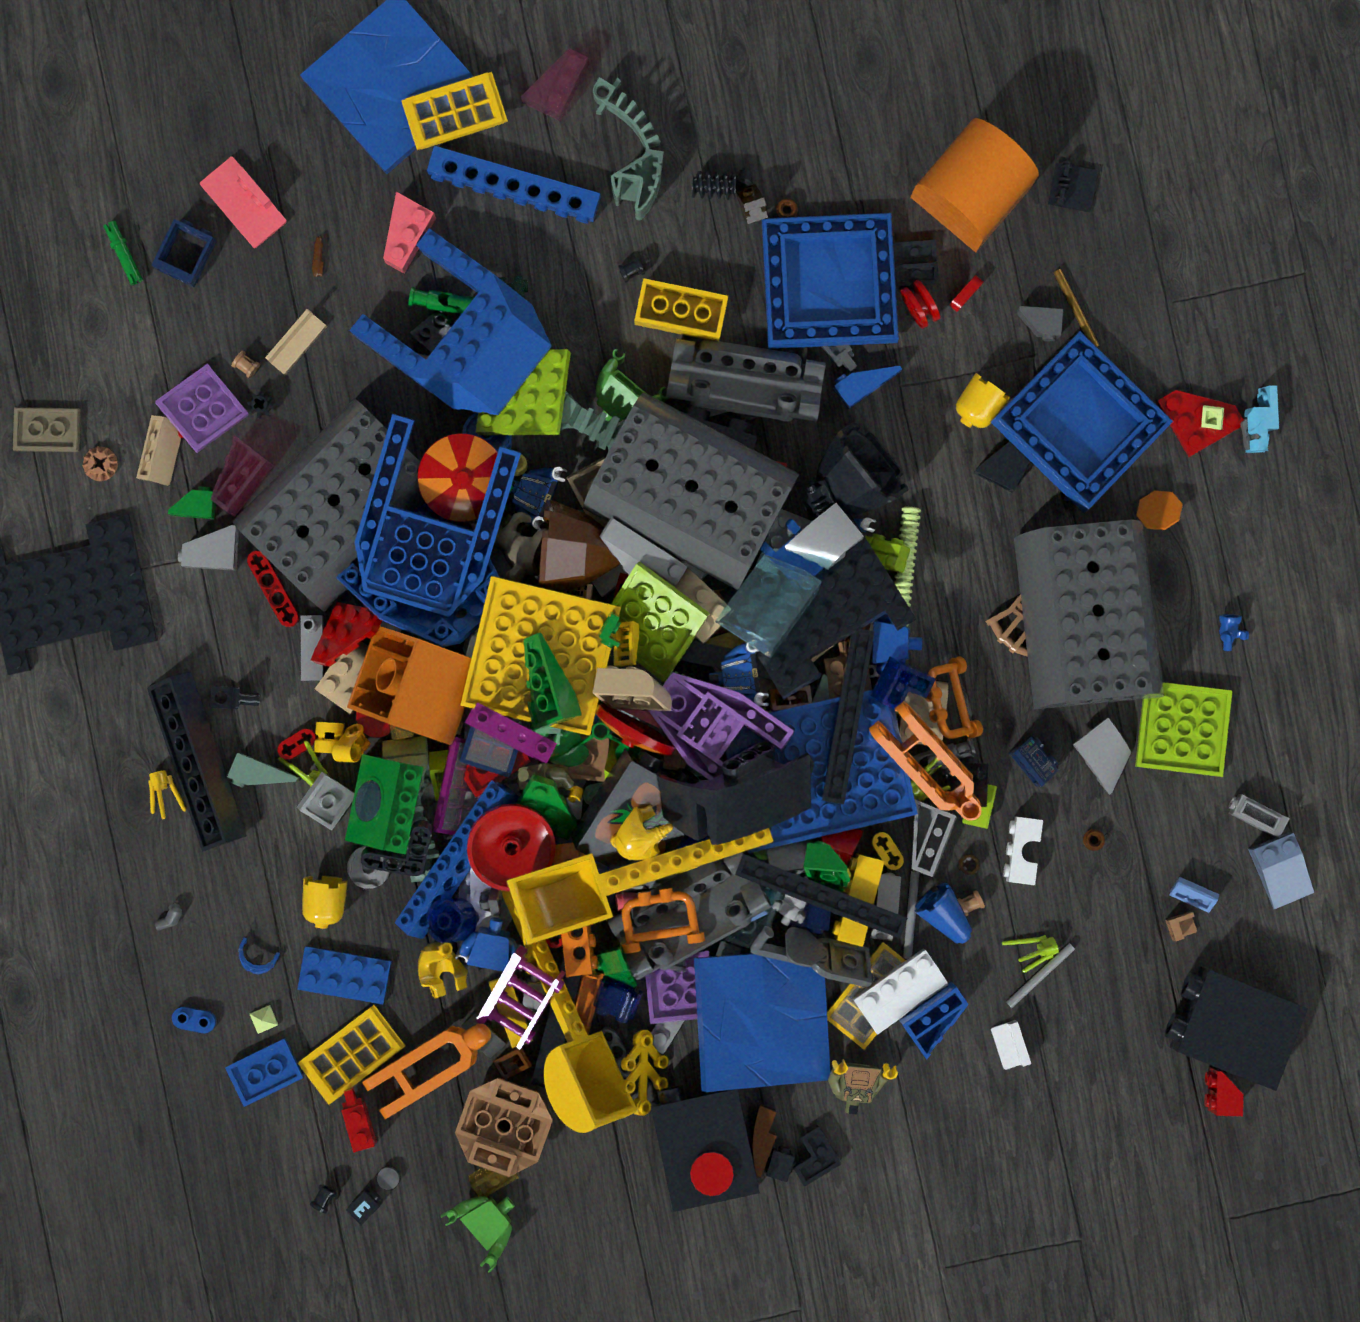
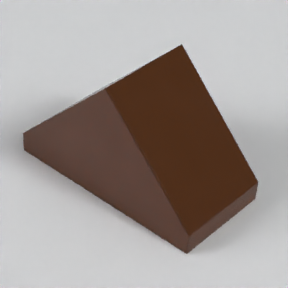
M810 685L805 686L785 699L782 698L777 688L768 690L772 712L812 703Z
M524 1045L521 1049L516 1047L493 1061L504 1080L533 1065V1060Z

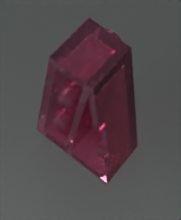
M569 48L521 96L522 103L561 121L589 66L588 57Z
M234 435L230 452L226 455V462L222 473L219 474L211 500L235 517L274 465Z

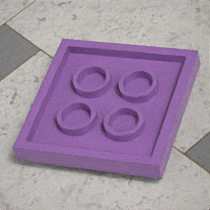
M208 364L155 402L196 453L248 416L245 408Z
M709 951L697 952L688 957L685 965L687 972L658 969L645 976L650 1024L697 1019L694 958L709 957Z

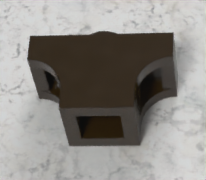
M756 184L736 190V196L747 224L768 218L765 199Z

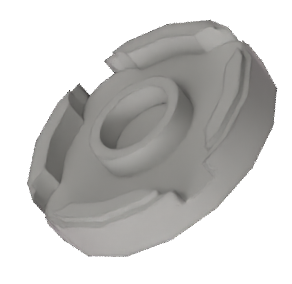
M363 846L356 849L350 855L347 863V872L357 886L364 889H373L382 885L388 879L390 872L364 867L361 863V854L363 849L368 846Z

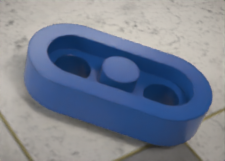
M180 1007L172 1015V1022L177 1028L198 1033L212 1031L217 1022L212 1012L191 1007ZM181 1014L186 1016L185 1022L180 1021L179 1016ZM204 1018L208 1021L207 1026L201 1025V1019Z

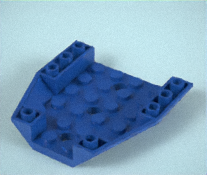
M426 503L418 508L419 514L470 529L464 522L452 521L439 516ZM489 559L483 581L449 617L364 592L360 570L353 563L336 578L380 620L437 646L446 647L461 644L479 628L491 576L499 577ZM463 610L467 612V615L463 618L455 616L458 611Z

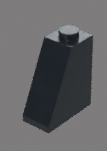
M1009 442L977 467L974 474L1012 493L1015 491L1030 460Z

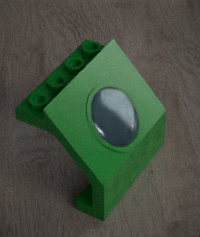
M362 754L345 841L380 850L407 854L424 767Z

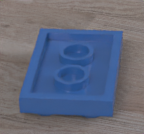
M286 1038L225 1067L244 1107L304 1078Z

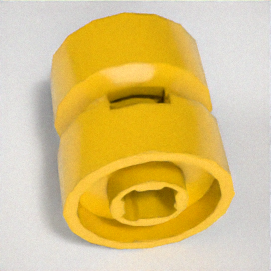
M316 722L315 734L318 735V739L314 743V752L332 753L334 744L344 734V724ZM325 732L334 733V739H324Z

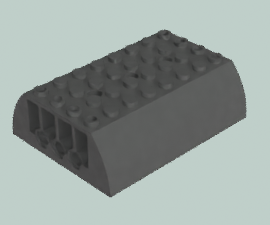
M643 392L633 405L594 478L586 496L583 509L607 522L611 518L615 519L666 553L739 590L799 473ZM656 460L659 464L658 469L654 472L648 471L646 469L647 461ZM690 480L696 481L698 484L697 491L693 493L685 489V484ZM728 501H734L737 504L738 509L735 513H728L725 510V504Z
M355 398L232 521L237 529L281 573L324 612L348 590L336 576L352 563L359 568L355 539L387 434V429ZM406 449L390 505L419 513L418 508L425 503L420 494L417 481L420 461L408 449ZM364 463L371 466V472L368 475H361L359 472L360 466ZM336 494L340 497V503L332 507L329 505L328 499L331 495ZM300 526H307L309 528L307 537L300 538L298 536L297 530Z
M1121 520L1046 527L1016 536L1014 538L1034 709L1163 697L1164 690L1143 523L1137 520ZM1088 562H1095L1097 564V573H1090L1088 571ZM1094 605H1099L1103 608V615L1101 617L1093 614L1092 608ZM1099 649H1106L1108 651L1109 657L1107 660L1099 659L1097 654Z

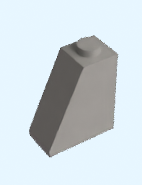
M231 525L182 544V549H179L178 562H181V566L185 568L237 571L239 530L235 525Z
M893 873L881 874L874 905L898 914L900 876H896ZM871 928L870 938L892 941L893 936Z

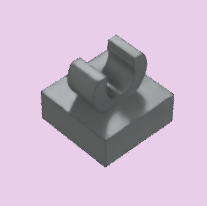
M491 887L490 892H481L480 908H490L491 916H500L503 904L502 891Z

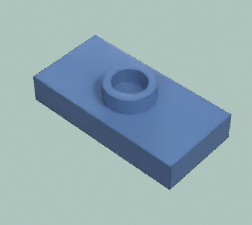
M1181 877L1178 878L1169 894L1208 913L1219 899V894Z

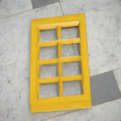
M492 72L401 100L417 150L508 122Z
M884 942L879 945L870 957L872 984L906 961ZM848 984L828 1009L827 1020L865 1050L877 1034L852 998L867 987Z
M374 1004L299 1061L298 1065L329 1105L343 1095L345 1090L352 1088L406 1045Z

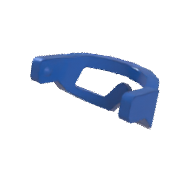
M244 937L238 948L239 960L243 968L253 974L266 973L274 968L280 953L276 952L273 960L265 965H253L243 955V947L247 943V938Z

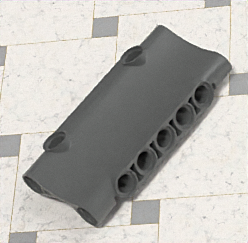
M676 339L666 398L689 401L692 406L698 408L704 407L779 419L781 421H792L796 418L817 422L826 362L806 359V364H802L801 357L790 352L715 340H703L699 343L698 347H695V341ZM725 355H729V356H731L732 358H726V357H724V356H725ZM767 362H772L774 365H769ZM793 365L796 368H789L788 366Z
M745 852L683 872L651 890V895L660 894V889L672 887L673 892L679 891L689 894L695 903L699 932H704L705 941L688 944L687 935L640 942L641 951L625 954L629 968L637 980L658 969L667 970L717 941L746 927L753 917L772 907L768 896L760 884L735 875L742 854L746 855ZM682 900L638 906L630 911L634 934L689 925L686 904ZM621 912L608 919V924L622 946V944L626 943Z

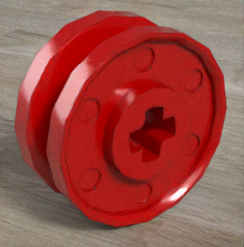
M916 280L912 284L914 294L907 287L901 289L900 292L911 316L918 326L924 329L928 327L927 315L934 322L940 320L941 317L926 287L921 281Z

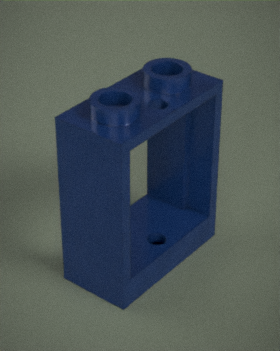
M174 219L151 266L170 277L195 287L217 241L212 237L213 233L204 228H201L199 231L193 228V224L185 219H181V221ZM180 230L206 242L191 274L165 262Z

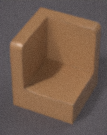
M1189 911L1165 919L1173 941L1182 940L1184 936L1197 932L1192 918L1195 917L1193 912Z

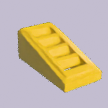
M634 621L621 622L614 635V638L620 641L619 647L614 646V666L636 665L639 624ZM623 640H629V643H623ZM622 648H629V651L622 652ZM621 656H629V660L621 661Z

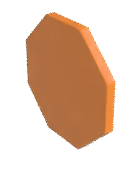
M1153 491L1140 499L1136 516L1147 529L1166 530L1180 520L1183 504L1173 492Z

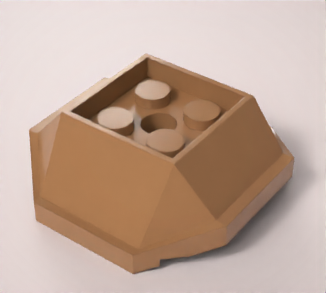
M496 1078L470 1090L455 1134L468 1163L510 1177L538 1162L553 1118L539 1092L501 1078ZM501 1120H507L510 1123V1129L503 1131L499 1128L498 1123Z

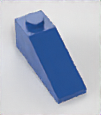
M894 366L851 373L849 376L843 374L835 380L836 385H834L833 390L846 408L850 409L899 374L902 368Z

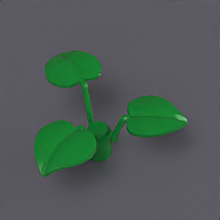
M599 699V701H598V705H599V704H605V703L602 702L600 699ZM598 717V723L593 726L592 734L584 740H581V736L576 732L564 731L563 739H560V745L554 748L549 760L556 765H564L566 767L580 765L589 755V750L584 744L593 738L604 740L608 737L619 743L620 745L615 750L617 760L625 747L637 754L641 748L635 745L631 748L623 744L622 740L609 734V728Z

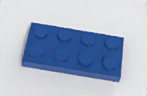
M305 946L297 990L384 1004L392 961Z

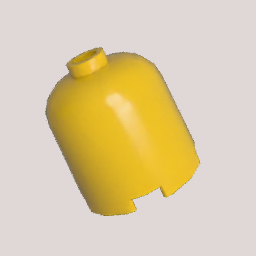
M975 373L956 403V411L962 417L960 422L969 428L972 425L977 428H985L991 424V421L1003 409L1010 397L1006 396L994 384L984 381L982 376Z
M313 876L304 877L302 914L304 918L310 923H314L316 928L322 929L339 922L344 913L347 881L342 882V878L322 876V880H313Z

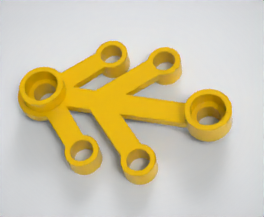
M640 1030L633 1036V1049L621 1061L622 1069L632 1072L621 1082L620 1088L624 1093H633L635 1081L639 1077L638 1097L633 1100L637 1108L634 1114L645 1116L651 1111V1103L647 1100V1076L653 1082L656 1090L668 1087V1080L660 1077L648 1062V1054L654 1060L656 1068H666L669 1061L667 1056L660 1055L653 1046L651 1032ZM639 1055V1062L636 1065L635 1059Z

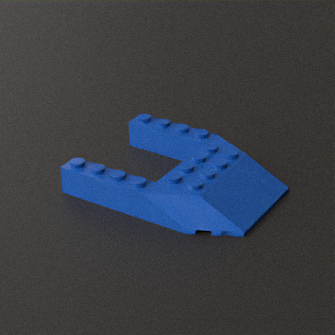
M429 228L416 246L425 256L478 293L427 359L421 357L364 314L360 316L349 331L357 339L452 409H465L472 412H487L488 414L499 415L552 345L530 302L492 272Z
M392 414L355 539L363 591L449 617L484 579L521 452L502 446L499 447L475 530L390 505L415 422L413 419Z

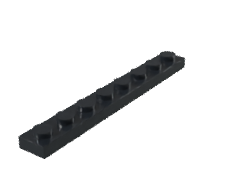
M860 629L850 636L821 801L842 805L845 802L875 631Z
M742 854L735 875L899 939L908 919Z

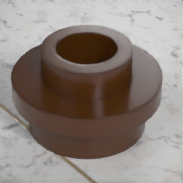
M791 199L781 200L776 207V213L779 218L795 217L798 212L796 203ZM789 207L791 212L786 214L783 212V208Z
M1091 829L1084 834L1083 844L1087 849L1097 851L1104 846L1105 837L1101 831ZM1092 836L1097 837V842L1095 844H1092L1090 842V838Z

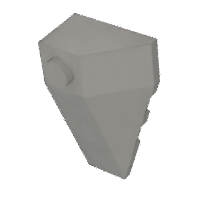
M613 518L609 520L600 535V538L628 574L631 573L634 566L640 561L675 587L687 569L686 565Z

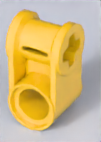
M361 724L349 726L338 742L334 744L332 755L335 761L358 762L362 754L370 747V741L365 738L364 728Z

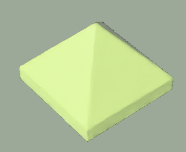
M1204 405L1201 427L1222 430L1224 408Z
M270 1005L250 1013L258 1034L278 1026Z

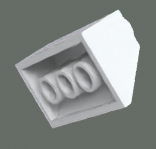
M923 948L852 999L878 1035L949 984L930 955Z

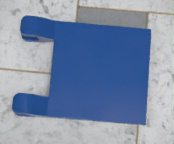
M789 519L785 524L794 536L776 553L767 542H763L760 550L799 591L824 567L785 549V546L802 531L793 519Z

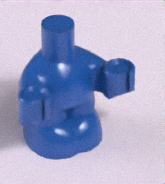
M1219 615L1221 623L1219 633L1223 641L1224 651H1232V642L1235 638H1240L1241 640L1249 639V631L1238 630V624L1242 620L1240 615Z

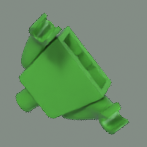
M614 349L612 359L608 360L599 374L596 397L598 398L597 405L603 409L602 412L607 414L605 420L610 421L616 416L620 418L618 422L626 420L633 405L644 391L622 372L616 370L618 364L624 362L625 353L622 357L618 358L615 356L618 349ZM662 387L657 392V395H654L652 397L662 402H666L669 398H666L662 395V391L665 390L666 387Z
M479 1196L460 1202L449 1211L442 1213L441 1218L448 1216L449 1222L445 1224L448 1226L461 1217L460 1220L481 1245L487 1251L489 1250L487 1257L480 1263V1266L482 1267L485 1263H488L490 1266L488 1272H491L496 1267L497 1260L509 1241L512 1226L510 1224L511 1219L507 1213L515 1205L507 1196L498 1204L492 1197Z

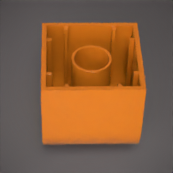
M974 118L916 184L910 198L974 252H977L1031 189L1039 176V172L1028 154L1007 134L982 119Z
M380 626L377 634L371 639L347 708L390 725L452 745L466 708L460 705L471 658Z

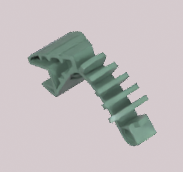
M599 77L593 88L594 100L600 105L596 114L602 115L604 110L607 109L618 116L633 129L645 148V154L642 157L633 160L634 162H630L626 167L611 175L612 192L616 206L620 205L621 199L636 202L635 218L642 220L652 208L661 184L664 151L650 149L651 147L659 146L661 141L658 135L646 140L645 137L653 134L654 131L651 122L642 129L639 128V126L646 122V115L643 110L633 120L631 119L637 114L638 110L634 100L629 104L625 112L622 111L627 106L628 98L625 93H621L616 105L611 103L621 85V80L617 77L612 85ZM605 89L609 94L606 97H600L597 95V92Z
M566 391L560 431L566 428H574L578 432L588 435L589 440L594 442L596 439L599 441V448L605 450L606 446H608L609 452L625 421L617 426L620 418L614 416L610 421L605 420L606 413L601 412L598 416L593 413L594 409L590 407L588 410L582 408L572 395Z
M420 736L383 741V759L424 767L413 823L418 820L427 821V818L423 817V805H421L423 792L431 782L427 737ZM420 829L418 837H423V829ZM430 839L423 873L419 876H410L411 882L423 881L433 867L431 858L439 857V851L433 849L435 848V841ZM420 845L412 847L415 851L424 850Z

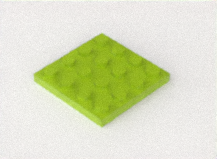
M568 349L549 350L499 415H492L487 412L478 413L476 433L478 435H560L571 352Z
M640 561L634 566L611 603L612 605L621 606L619 622L634 621L639 624L636 661L663 682L669 678L710 615L708 611ZM623 640V643H629V640ZM622 648V650L629 651V648Z
M1163 682V697L1142 700L1135 767L1223 777L1232 690Z

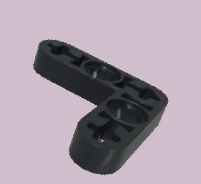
M418 820L413 823L407 854L372 847L364 848L361 854L362 865L369 869L397 874L421 875L424 871L431 838V824L425 820ZM420 829L424 830L422 838L418 837ZM420 845L424 850L415 851L412 847ZM390 858H394L398 860L399 863L390 864L387 862V860Z

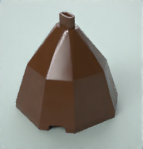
M546 500L544 519L548 521V524L545 523V528L549 530L542 532L539 578L541 588L564 592L584 587L621 565L600 538L605 527L588 514L556 501Z

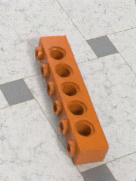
M574 843L556 845L553 864L557 865L570 859L585 856V854L576 850ZM591 925L582 927L583 934L580 937L574 935V930L561 934L566 977L596 974L598 958L594 956L593 947H596L595 934H591ZM579 947L585 949L586 955L583 959H579L576 956V950Z

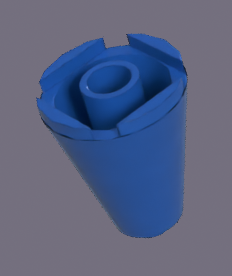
M948 883L939 884L936 886L938 890L935 892L929 890L920 898L915 905L917 908L915 912L954 943L963 944L970 939L972 928L952 887Z

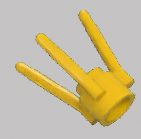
M166 770L149 774L151 814L155 813V791H157L161 818H166L161 790L167 789V784H169L181 809L185 812L187 809L173 783L172 775L167 776Z

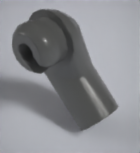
M178 903L169 905V911L165 918L155 920L157 931L178 924L182 915V909Z

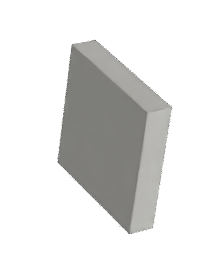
M321 772L296 808L332 830L352 803L354 792Z

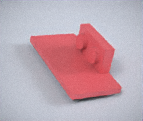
M233 157L227 159L200 182L202 188L253 248H257L287 223V220Z

